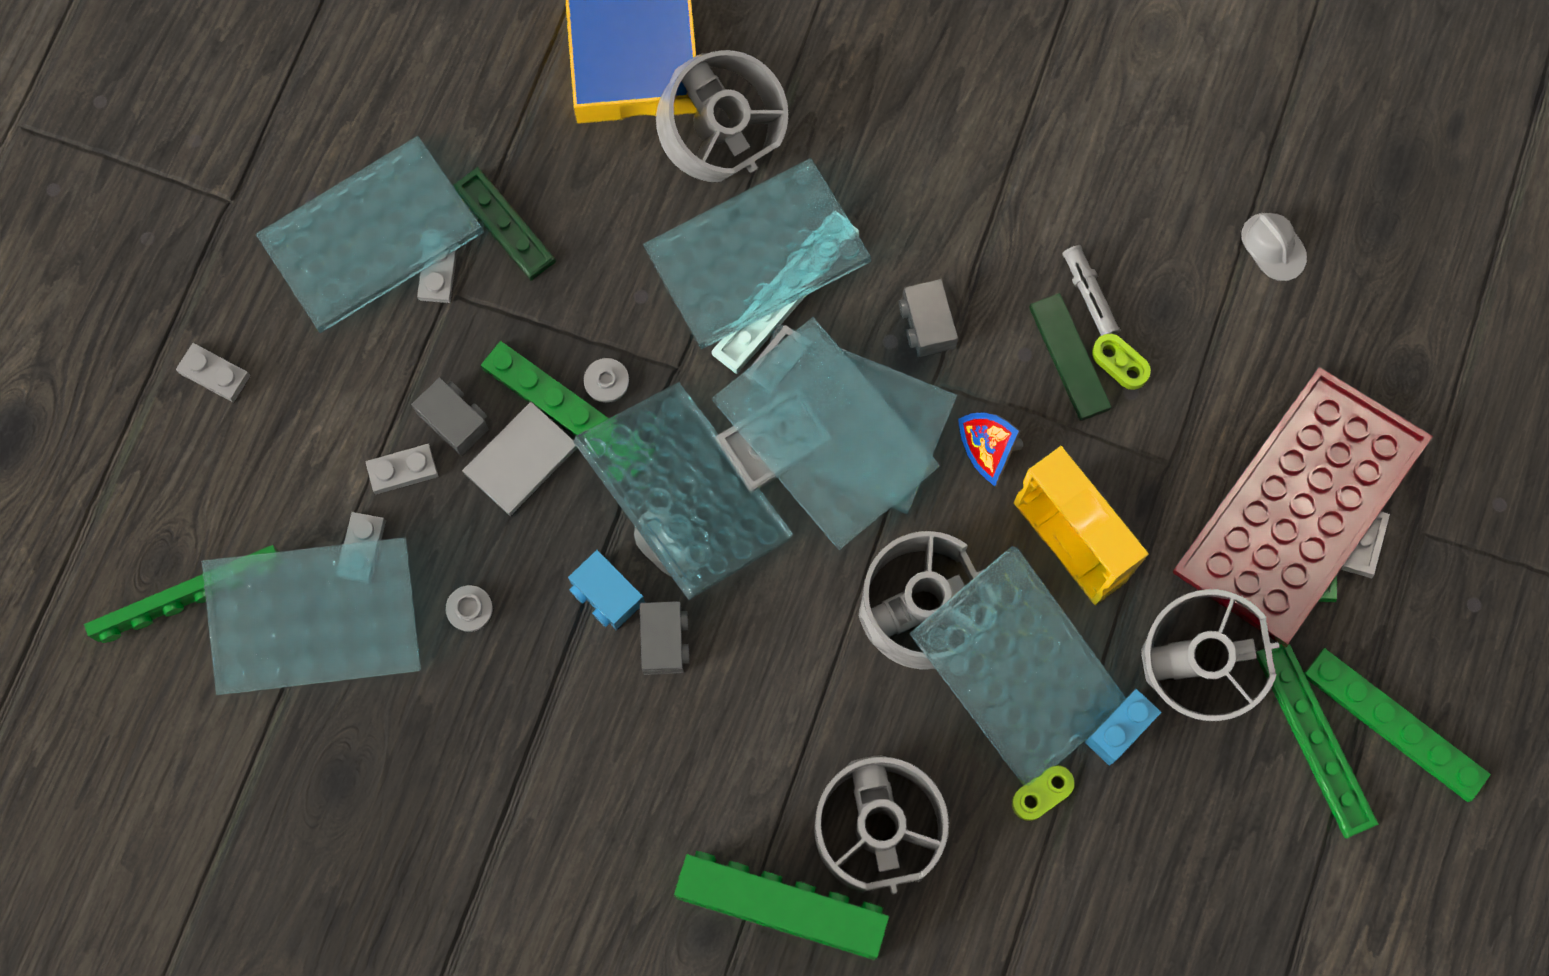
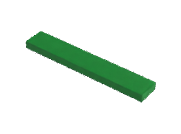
M1279 643V648L1271 650L1276 678L1271 688L1344 838H1349L1378 825V822L1290 644L1286 648ZM1265 649L1256 652V657L1268 680L1269 671Z

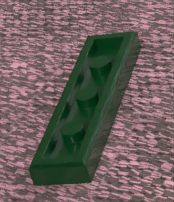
M479 167L453 185L454 190L531 281L556 262L553 255Z
M1058 293L1030 304L1029 309L1079 420L1083 421L1111 409L1110 402L1061 294Z

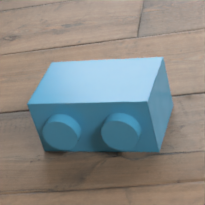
M598 550L568 577L572 585L569 589L570 592L582 604L588 601L595 608L592 614L604 627L611 624L617 630L640 608V603H645L643 596Z
M1135 689L1085 743L1110 766L1160 715L1161 711Z

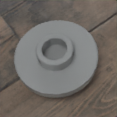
M603 358L596 360L587 368L584 374V386L587 393L593 399L609 403L620 399L626 393L629 386V375L624 365L619 361Z
M467 585L456 589L449 596L446 603L448 620L455 628L461 631H477L483 628L492 616V601L489 595L477 586Z

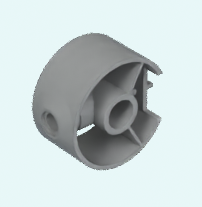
M730 50L701 53L676 68L669 84L660 97L656 113L658 137L669 159L686 174L708 182H722L744 167L748 169L749 173L758 169L755 161L781 145L788 124L786 96L774 73L758 59L742 52ZM710 67L727 69L745 78L759 93L766 110H751L748 100L735 90L725 89L718 76L713 73ZM681 81L697 109L693 125L697 135L703 142L696 155L682 141L674 120V100ZM714 107H718L727 113L730 120L729 128L720 125L716 121ZM748 124H768L767 137L762 150L734 168H721L705 162L714 144L726 142L734 157L750 147L741 131Z
M914 532L889 543L873 560L866 575L858 615L870 642L892 661L914 669L944 667L966 655L979 639L991 613L993 594L988 596L980 580L984 578L986 572L985 570L976 572L966 553V543L940 532ZM926 551L924 572L917 573L910 578L905 591L871 608L869 587L880 569L894 558L903 554ZM933 552L950 557L956 562L961 561L983 605L979 625L950 607L952 599L968 591L959 575L946 580L942 575L931 572ZM922 591L930 592L939 600L940 607L931 611L922 610L913 602L912 596ZM943 622L966 637L967 640L947 651L922 653L904 648L889 637L913 627L921 630L932 629Z
M1208 589L1191 592L1167 605L1153 622L1148 637L1141 648L1146 682L1158 692L1166 703L1184 715L1205 721L1231 719L1248 712L1267 695L1276 678L1271 650L1279 648V643H1270L1266 616L1247 599L1223 590ZM1205 597H1219L1230 600L1219 632L1206 631L1198 634L1191 640L1168 643V645L1154 647V641L1160 626L1168 615L1179 606ZM1234 602L1249 609L1259 619L1269 678L1262 691L1253 700L1250 699L1229 674L1235 662L1257 659L1253 639L1232 642L1226 635L1222 634ZM1208 639H1216L1223 642L1229 651V660L1226 666L1216 672L1203 670L1195 658L1198 646ZM1227 675L1249 703L1238 710L1224 714L1198 713L1183 707L1172 699L1159 681L1198 676L1206 679H1217Z
M882 755L865 757L851 761L825 788L816 812L814 826L815 842L824 865L842 884L860 893L890 887L891 894L894 895L897 893L896 885L913 881L919 882L936 865L943 853L948 837V814L944 799L937 786L920 769L905 761ZM886 771L906 777L926 794L937 817V840L906 830L905 815L903 810L894 802L891 783L888 782ZM853 777L854 795L859 814L855 825L858 843L835 863L830 857L823 841L821 815L825 803L833 791L845 780ZM875 813L889 816L895 825V836L887 841L873 839L865 828V820L868 816ZM901 840L934 850L929 864L920 873L867 884L852 878L839 868L862 847L876 854L879 872L900 868L895 847Z

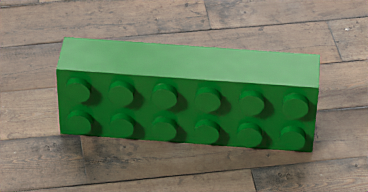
M696 851L695 856L686 854L674 893L678 900L872 960L878 957L889 916L882 914V907L863 902L861 907L848 904L849 897L834 892H829L828 897L815 894L816 887L796 881L795 887L782 883L783 877L766 871L762 872L761 877L749 873L750 869L748 866L737 862L729 861L728 867L717 864L715 856L701 851Z

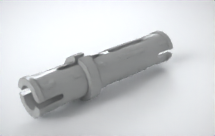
M1080 245L1067 249L1062 255L1074 276L1072 282L1075 287H1079L1089 312L1101 334L1100 336L1104 334L1116 335L1121 330L1096 280L1098 275L1095 269L1090 268Z

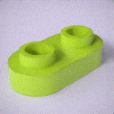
M1104 334L1096 340L1092 349L1093 359L1118 383L1131 390L1139 389L1146 384L1150 377L1151 369L1149 363L1138 352L1115 334ZM1110 349L1114 356H1105L1103 350ZM1127 371H1135L1138 377L1130 378L1127 375Z
M1052 766L1032 779L1014 794L1012 799L1014 813L1026 821H1033L1041 817L1072 793L1074 778L1071 772L1062 766ZM1053 777L1062 779V788L1057 789L1053 787L1051 782ZM1031 796L1036 800L1035 808L1030 809L1026 807L1024 803L1026 797Z

